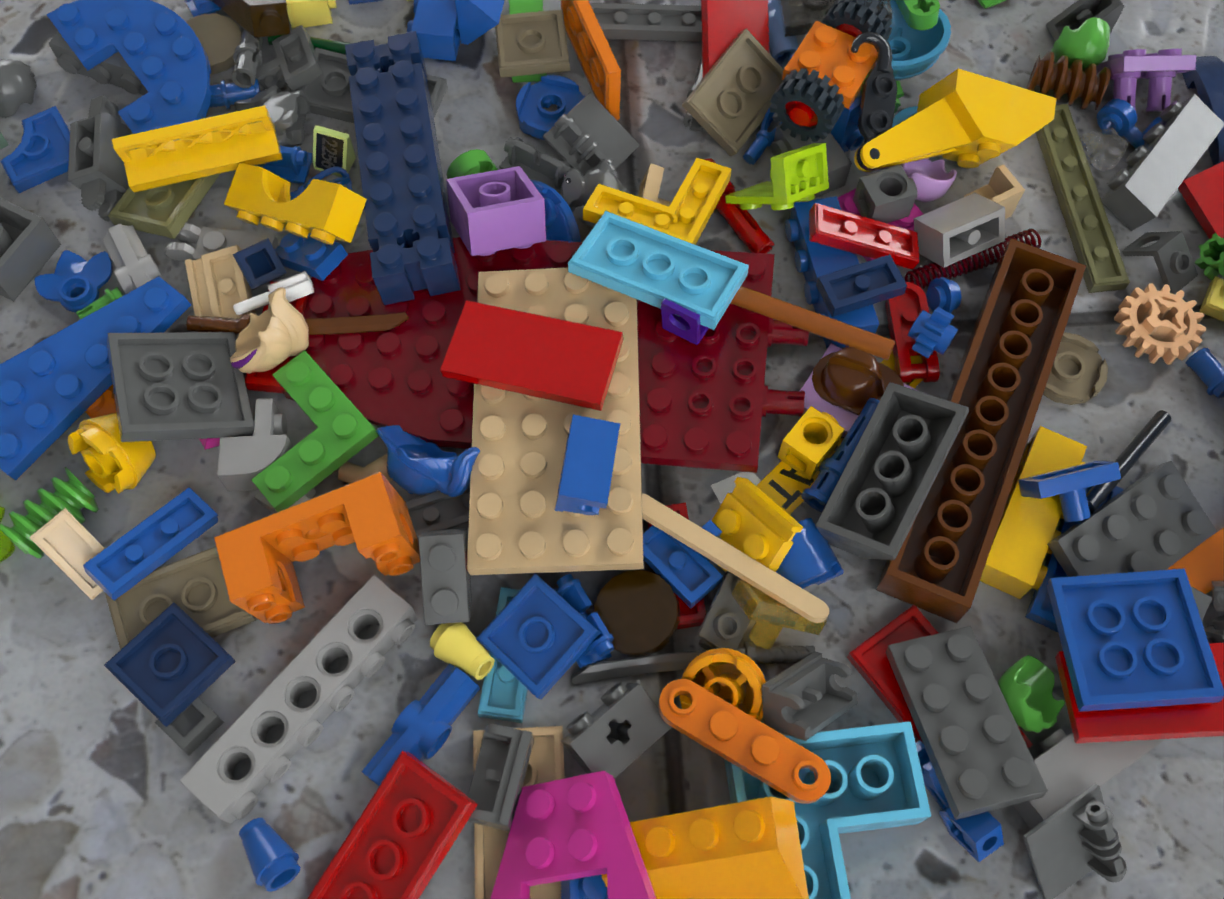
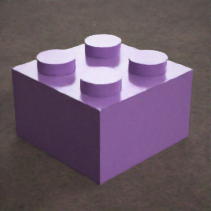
M520 166L446 179L450 221L471 256H488L499 250L514 247L523 249L535 243L546 241L544 198Z

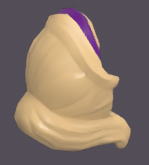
M283 287L275 289L268 295L269 306L266 311L259 316L254 313L249 314L250 322L248 326L239 333L235 340L236 352L230 357L231 367L248 374L268 371L285 361L289 356L299 355L308 347L309 327L303 315L286 299V290Z

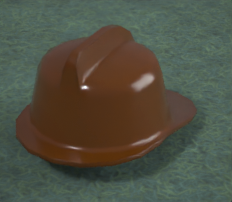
M852 347L842 348L821 358L814 367L812 375L814 389L823 400L856 415H860L869 398L881 400L889 382L904 386L903 381L894 370L878 362L873 355Z

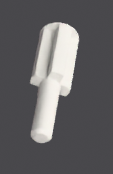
M304 271L267 285L268 292L234 304L233 309L236 315H241L269 304L268 295L279 287L285 288L286 299L288 302L314 293L313 283L307 272Z

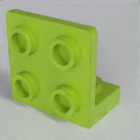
M812 143L770 157L771 181H765L725 196L726 204H740V209L742 210L761 208L762 204H771V210H787L794 207V202L814 200L816 193L829 189L826 143Z

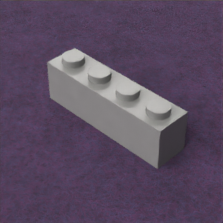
M1059 729L1039 743L1044 752L1033 759L1046 785L1047 793L1042 798L1015 804L1013 807L1032 830L1036 824L1046 820L1068 804L1072 798L1079 796L1095 783L1101 787L1166 739L1075 743L1073 732L1066 735L1062 729Z

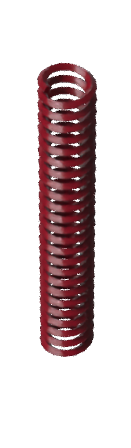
M1034 229L1024 230L1023 232L1006 237L1005 242L977 253L981 265H979L976 254H974L972 257L976 267H974L970 256L967 257L970 269L965 258L962 260L965 271L960 260L957 262L960 273L954 263L951 264L954 274L950 265L947 266L948 276L945 268L936 263H929L923 267L907 271L905 282H908V275L910 274V282L914 283V277L917 285L924 289L925 286L929 287L932 281L929 271L932 278L935 279V269L938 278L942 277L941 268L944 277L951 280L952 277L956 278L957 275L961 276L962 273H971L973 270L977 271L978 268L982 269L983 266L988 267V265L998 263L1000 254L1001 256L1003 255L1004 249H1006L1007 243H1009L1011 238L1017 241L1019 239L1020 242L1028 245L1032 244L1034 247L1040 248L1042 244L1041 237ZM1031 232H1033L1038 239V245H1036V239ZM992 248L994 249V253H995V256H996L997 260H995L994 254H993V252H992ZM982 252H983V254H984V258H985L986 264L984 263V259H983V256H982V254H981ZM924 274L927 277L928 284L925 281Z

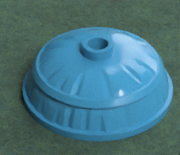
M877 0L879 2L877 8L880 10L885 7L887 10L884 18L890 17L892 21L889 26L892 28V31L887 41L892 50L894 79H908L927 71L936 63L950 41L951 25L945 13L941 9L939 10L938 22L933 28L915 30L908 26L895 0Z

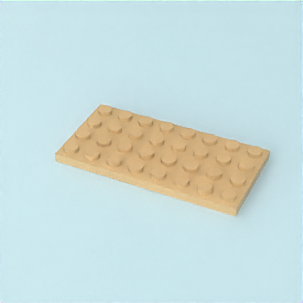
M568 267L479 272L477 303L623 332L624 340L602 411L474 384L472 447L479 448L480 453L472 467L470 478L468 573L470 575L644 569L637 299L568 272ZM573 415L620 423L608 504L606 508H600L599 515L554 511L567 437Z

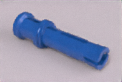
M874 398L867 400L862 412L849 429L832 458H827L820 464L819 469L821 472L811 488H806L802 492V499L817 511L823 512L880 400Z

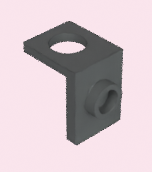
M1182 231L1146 232L1122 250L1124 256H1153L1163 284L1169 285L1170 293L1176 294L1198 276ZM1152 241H1157L1156 243H1154V244H1152V245H1149V246H1146V247H1141V246H1143V245L1146 244V243H1149V242H1152Z

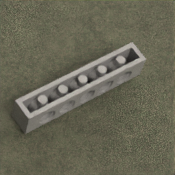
M373 575L181 778L180 782L218 818L230 824L236 818L238 820L244 818L256 806L259 800L257 795L269 782L274 783L278 781L291 766L290 759L302 746H309L319 737L324 728L323 722L334 711L339 712L349 704L355 694L354 688L364 677L370 678L380 670L386 659L384 657L385 654L395 643L400 645L409 638L415 629L414 623L417 620L412 606ZM371 624L379 626V631L373 638L368 640L359 639L360 632L364 627ZM339 657L348 658V664L343 671L336 674L329 673V666L333 660ZM309 690L317 691L316 700L312 705L307 708H298V700L304 692ZM277 724H284V734L281 739L275 743L267 744L266 735L269 729ZM250 759L251 769L249 773L240 780H234L233 772L236 765L242 760Z

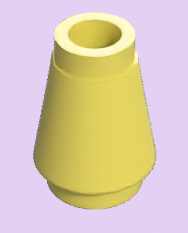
M465 623L441 624L431 636L430 647L434 650L436 658L447 664L450 663L477 680L483 679L492 670L495 663L494 658L489 655Z

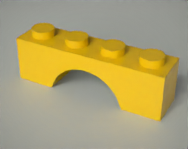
M244 163L238 164L224 202L225 206L238 211L236 218L258 226L260 222L261 225L282 232L285 227V231L306 239L309 233H311L310 237L329 245H333L335 239L348 243L352 242L367 201L366 198L341 184L313 178L308 187L299 196L291 200V182L263 167Z

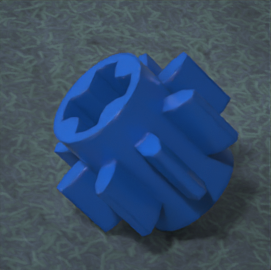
M937 307L932 314L922 310L908 333V336L916 341L912 350L926 358H929L934 351L944 355L959 330L950 325L954 315L940 307Z

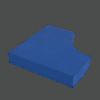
M56 106L22 120L24 133L21 143L13 153L0 160L18 193L68 172L70 130Z

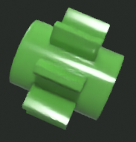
M1214 233L1211 239L1204 244H1199L1201 258L1194 261L1198 267L1205 269L1204 275L1210 280H1213L1218 275L1224 277V238Z

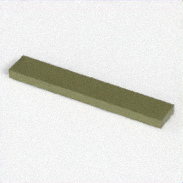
M1068 104L1056 105L1054 120L1035 133L1078 263L1086 265L1083 278L1088 293L1125 290L1130 281Z

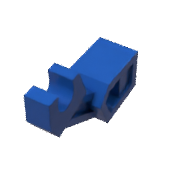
M919 740L916 742L924 784L941 807L939 813L949 834L978 862L982 861L1004 845L1001 824L989 812L955 820L924 744Z

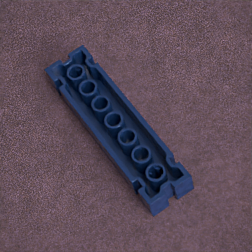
M414 31L388 36V43L376 46L374 40L347 44L345 49L347 66L351 74L349 83L363 197L367 199L364 206L368 241L373 250L370 253L372 276L384 305L414 300V291L428 289L430 296L461 290L457 263L453 254L455 249L431 97L427 85L428 78L417 33Z

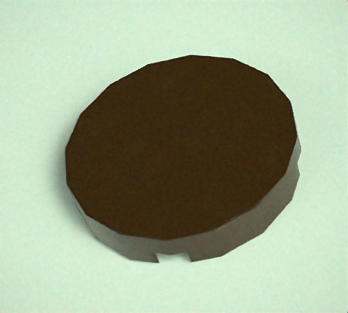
M630 570L613 577L600 590L594 605V612L598 613L607 630L614 637L612 641L613 650L629 657L648 656L663 649L669 642L668 639L673 635L674 630H677L680 622V604L672 587L659 575L646 570Z

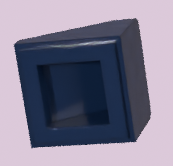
M269 238L233 254L251 290L274 281L287 273Z

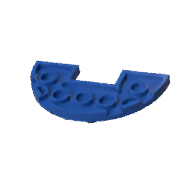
M77 0L63 4L46 14L87 71L119 52L146 88L148 93L118 111V114L133 134L206 118L212 92L209 89L210 74L212 73L209 59L192 28L174 11L152 0Z

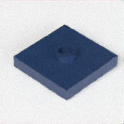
M173 602L105 663L104 666L167 727L231 667L235 660Z

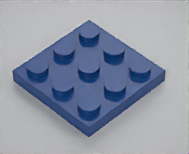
M1185 569L1050 578L1046 586L1079 712L1216 703L1224 698V688Z

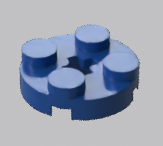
M563 76L541 77V82L535 83L532 86L531 81L520 89L516 98V114L520 130L524 134L545 140L543 136L555 125L556 121L562 115L572 110L585 97V94L583 96L579 91V86L573 80ZM551 104L557 105L556 111H546L543 109L549 108Z

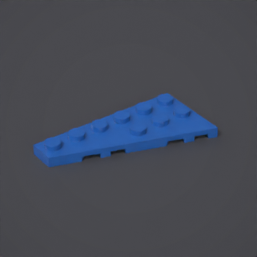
M158 276L1 363L0 469L14 480H17L112 385L107 349L108 333H164L191 306L187 298Z

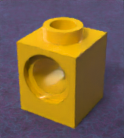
M810 406L782 440L777 457L811 480L819 470L822 461L826 460L836 449L845 429L839 425L832 415L820 412ZM804 437H815L821 444H811Z

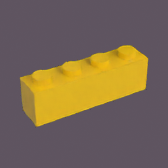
M1042 426L1037 429L1023 452L980 579L981 582L1018 599H1021L1032 588L1035 590L1039 589L1048 570V567L1042 565L1046 553L1052 554L1047 544L1061 534L1060 531L1056 530L1059 519L1064 520L1059 495L1043 499L1024 497L1021 495L1018 480L1084 464L1085 462H1082V459L1087 449L1086 445Z

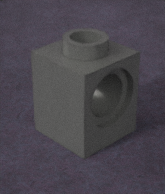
M902 165L861 176L853 201L861 216L889 223L909 217L917 198V187L914 180L908 178Z

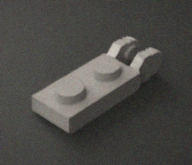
M185 223L175 238L184 242L197 243L196 247L194 248L186 243L170 242L167 243L164 252L167 257L174 261L185 262L187 259H200L201 255L238 245L243 250L269 238L272 246L276 249L278 240L275 234L203 226L199 228L191 223Z

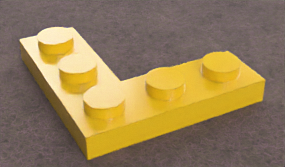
M696 158L670 206L598 184L583 208V220L596 224L604 212L608 211L696 245L730 181L732 168Z

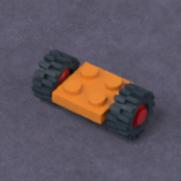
M836 0L822 22L815 21L784 68L783 81L770 101L772 103L770 112L775 113L772 117L775 122H782L780 128L783 131L787 128L791 130L790 136L793 138L799 134L801 135V141L805 142L809 138H811L812 142H818L820 138L822 140L825 139L841 116L844 107L850 109L863 88L866 78L877 63L878 53L876 48L870 43H863L856 53H852L851 46L854 39L864 32H875L888 40L892 28L889 27L892 23L891 18H884L887 10L885 7L879 10L877 8L879 4L877 0H873L872 3L867 0Z

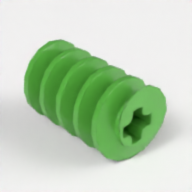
M67 467L64 468L69 479L67 482L57 477L51 478L50 480L55 489L54 493L39 488L37 493L42 503L38 505L26 499L23 501L27 511L26 516L11 511L9 516L14 526L10 528L0 524V530L25 554H30L39 559L44 557V552L29 537L64 508L81 524L85 522V517L81 510L83 507L95 513L99 510L95 496Z

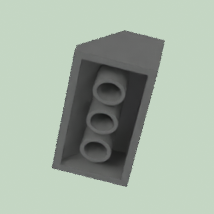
M889 382L815 525L829 545L863 559L895 560L969 413V408Z

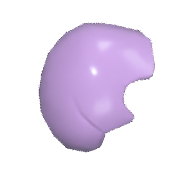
M927 158L899 164L902 165L908 178H912L916 184V200L924 203L940 199L948 191L957 174L956 170H951L949 173L945 171V161L943 159L931 162Z

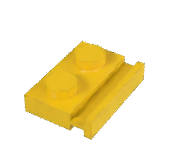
M737 477L734 481L736 486L733 492L727 493L712 522L722 531L720 534L721 540L776 572L793 545L791 540L796 532H801L803 526L750 480Z

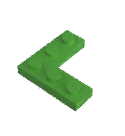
M305 350L272 375L315 424L317 429L251 479L277 512L289 508L379 436L371 423Z

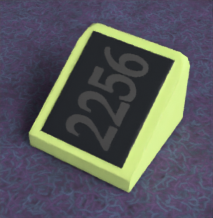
M315 126L313 130L314 169L323 171L327 168L338 166L349 173L356 159L350 135L322 126ZM333 173V175L342 176L339 173Z

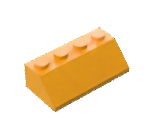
M770 796L630 822L656 899H809L794 801ZM601 874L607 886V874Z

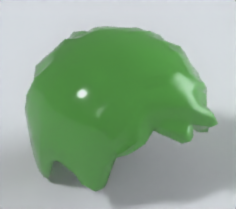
M1088 18L1075 30L1065 26L1051 49V52H1054V62L1056 63L1062 55L1068 56V68L1076 59L1082 60V71L1090 63L1098 66L1105 60L1109 49L1110 26L1100 18Z
M1030 655L1022 657L1007 669L998 680V685L1017 726L1027 732L1039 733L1043 729H1049L1057 722V716L1065 705V701H1057L1053 697L1054 673L1044 663Z

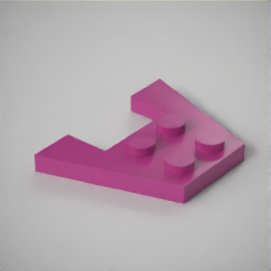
M599 771L522 787L490 899H530V886L607 874L608 899H656L613 775L606 771Z

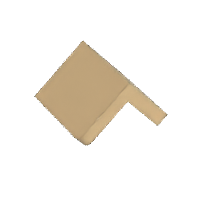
M1002 164L995 168L987 185L964 195V197L977 193L1004 206L1005 219L1012 216L1025 189L1008 168Z

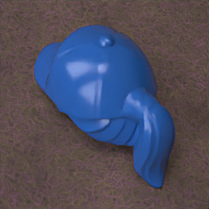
M399 425L379 427L376 430L387 447V473L389 477L409 494L424 495L438 490L450 497H457L468 488L472 467L480 453L479 448H468L458 456L455 452L441 450L436 443H427L403 431Z

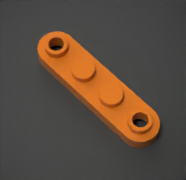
M677 679L671 681L663 688L658 707L662 719L669 726L795 802L810 804L819 800L827 792L831 782V774L825 761L818 755L693 681ZM678 695H685L690 699L691 706L687 709H680L675 705L674 699ZM806 768L814 773L815 782L810 785L803 783L799 778L800 769Z

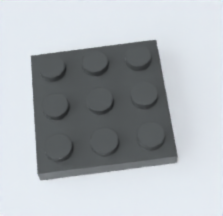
M108 333L107 349L121 442L252 436L254 423L244 376L239 369L231 367L230 357L236 352L235 333Z

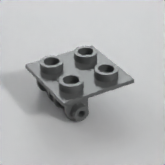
M591 92L567 114L562 115L555 125L543 136L547 143L565 161L569 162L571 168H577L582 174L588 169L596 167L603 159H606L610 164L611 172H613L640 146Z
M1096 783L1079 796L1072 798L1068 804L1046 820L1036 824L1032 830L1023 835L1043 899H1054L1092 870L1113 883L1121 881L1127 872L1126 862L1119 856L1122 847L1118 833L1112 826V811L1104 805L1100 787Z

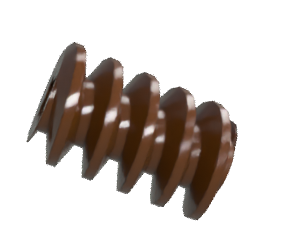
M1048 51L1042 60H1040L1039 54L1026 89L1033 91L1036 86H1040V93L1047 95L1050 90H1054V98H1057L1056 102L1059 101L1064 93L1068 94L1067 104L1069 106H1072L1078 97L1082 98L1081 109L1083 110L1093 101L1095 102V110H1097L1107 89L1111 70L1108 67H1104L1096 75V64L1090 63L1082 72V60L1076 59L1068 68V56L1062 55L1054 64V52Z

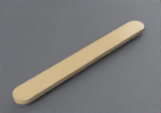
M642 493V514L644 520L809 621L822 623L827 619L829 607L824 601L652 497Z

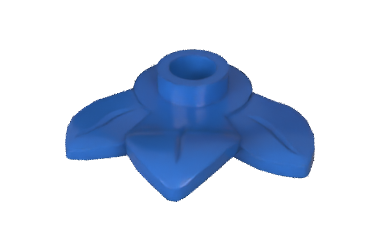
M64 250L57 262L54 274H44L35 277V287L44 299L58 301L66 310L76 312L99 298V289L111 278L113 264L105 251L96 254L87 262L81 256L69 250Z

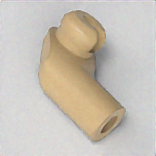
M387 454L365 467L350 462L344 463L338 471V480L351 484L381 472L389 482L393 481L387 473Z

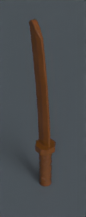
M403 312L357 317L305 319L309 327V335L387 331L404 323L409 317ZM243 314L241 318L236 319L189 315L186 326L188 331L234 332L239 334L248 326L250 317L249 314Z

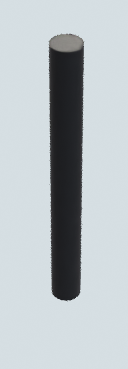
M1158 411L1114 461L1118 462L1121 479L1095 485L1087 492L1086 496L1090 514L1094 513L1171 422V416L1168 412Z

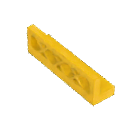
M265 105L112 139L115 152L124 162L128 184L133 192L236 170L239 163L255 166L282 160L275 126Z

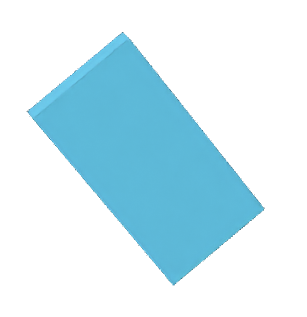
M608 211L604 212L568 262V272L660 309L661 302L665 298L700 315V325L713 330L747 277L749 268L747 264Z

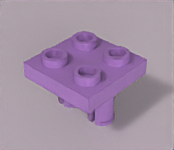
M1146 49L1125 50L1123 54L1109 55L1108 61L1096 66V75L1104 67L1110 68V80H1114L1113 99L1127 101L1134 107L1135 111L1137 79H1149L1146 112L1164 111L1170 105L1172 78H1175L1176 74L1195 70L1196 55H1182V49L1159 50L1158 53L1146 54Z

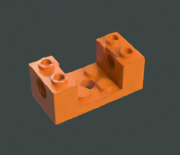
M381 472L214 537L230 602L262 622L269 624L286 621L292 617L293 612L305 608L293 565L294 561H308L317 557L320 553L319 551L334 545L345 546L355 542L358 552L366 559L371 557L375 561L377 569L384 576L402 575L412 570L414 564L420 562L419 542L406 501Z

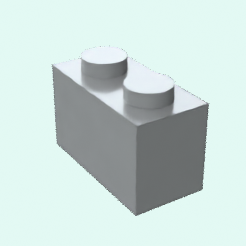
M973 193L914 218V231L918 233L919 254L945 268L1004 242L1005 207L977 193Z

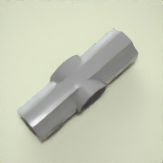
M118 224L108 229L106 236L102 239L110 258L116 266L114 273L125 294L158 276L164 280L151 254L147 253L133 225L125 226Z

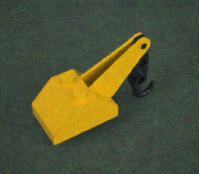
M864 32L858 35L852 43V53H856L863 43L872 44L878 53L877 63L863 85L858 118V128L864 137V144L856 150L854 162L857 168L863 172H871L940 155L944 159L957 162V165L962 168H977L980 164L998 157L1001 153L1017 146L1054 120L1057 98L958 68L919 95L917 113L892 128L897 97V83L892 70L891 47L883 36L875 32Z

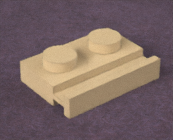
M238 245L201 255L200 259L185 260L195 316L236 319L241 318L243 315H236L233 305L252 298V292L233 257L234 253L242 250ZM255 309L244 314H256Z

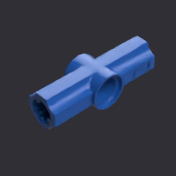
M449 663L419 701H412L401 712L391 729L392 735L362 770V773L376 785L380 786L402 751L411 753L421 762L424 759L429 760L448 739L452 731L451 725L480 690L479 685L459 668Z

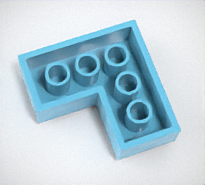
M911 721L818 732L806 741L786 736L821 757L827 764L831 774L830 786L819 800L810 804H801L794 801L809 899H851L839 834L916 825L931 817ZM724 759L731 804L770 796L793 801ZM806 768L799 770V778L803 783L810 785L815 782V776L811 770Z

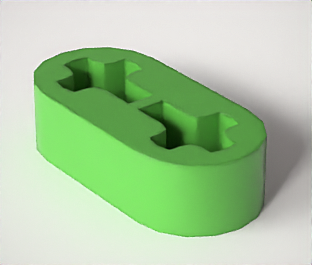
M895 0L909 27L915 30H928L937 24L940 10L938 0Z

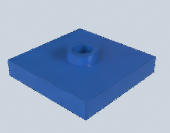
M535 573L476 639L536 698L542 700L598 637L600 632Z

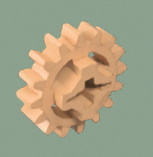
M1149 283L1144 291L1139 287L1135 288L1130 296H1126L1118 308L1120 310L1114 317V321L1121 324L1115 332L1117 335L1127 336L1126 341L1122 345L1124 347L1135 346L1137 348L1135 352L1137 358L1146 353L1149 355L1150 363L1155 364L1162 357L1164 362L1170 365L1176 358L1181 361L1185 360L1203 341L1200 337L1206 331V327L1198 323L1205 317L1204 313L1192 310L1197 302L1195 300L1185 302L1182 299L1184 291L1180 290L1176 294H1172L1167 284L1160 291H1157L1154 284Z

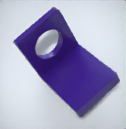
M665 298L661 302L662 328L698 345L709 329L700 325V315Z

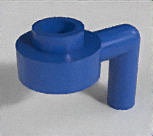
M1122 99L1109 100L1099 110L1096 117L1098 126L1105 134L1112 137L1124 136L1135 149L1144 145L1143 136L1159 122L1161 123L1163 120L1160 117H1156L1141 132L1135 126L1137 113L1134 107Z

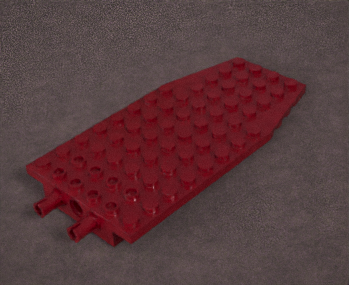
M456 237L453 238L455 249L453 254L457 263L461 290L430 296L428 289L414 291V300L384 305L373 280L370 253L373 250L348 253L343 261L323 281L311 277L314 293L308 295L303 315L304 319L357 317L403 312L408 315L409 319L387 331L309 335V345L305 351L370 423L381 427L399 425L403 431L427 443H436L439 447L472 448L474 383L443 377L440 368L466 300L477 302L479 272L567 268L568 262L583 242L569 243L568 241L546 240L545 242L535 243L528 248L520 249L514 247L496 251L488 256H471L462 239ZM710 250L749 265L748 275L741 286L771 296L775 254ZM637 300L641 463L757 473L762 417H766V414L802 417L804 412L805 391L768 389V385H764L767 347H771V344H790L807 347L809 332L730 303L715 329L709 328L699 344L696 345L662 328L660 308ZM282 390L287 399L293 400L285 390Z

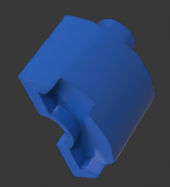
M812 518L799 521L798 523L803 526V529L794 535L791 540L793 545L776 573L802 589L813 584H822L842 575V566L828 541L820 534ZM762 593L768 606L778 603L772 597Z

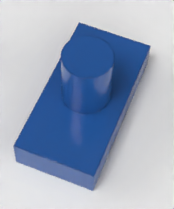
M1093 461L1018 481L1021 495L1024 497L1043 499L1059 495L1064 521L1074 522L1091 517L1085 488L1121 479L1118 462Z

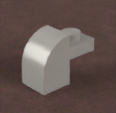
M273 398L256 399L253 436L220 438L217 476L228 492L259 490L251 479L293 447L287 436L286 416L284 413L279 412Z

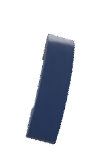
M1216 56L1196 57L1195 70L1182 73L1187 89H1197L1200 100L1224 122V62ZM1224 127L1208 147L1213 166L1224 161Z

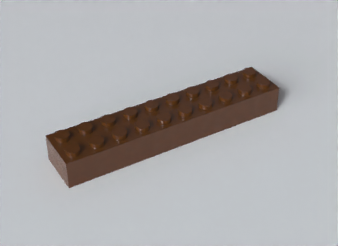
M1012 238L1010 239L995 269L947 398L948 401L968 407L969 413L896 559L886 561L876 587L877 591L915 605L920 609L956 624L971 608L1086 265Z

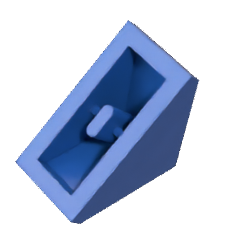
M455 0L461 44H470L499 24L504 0Z

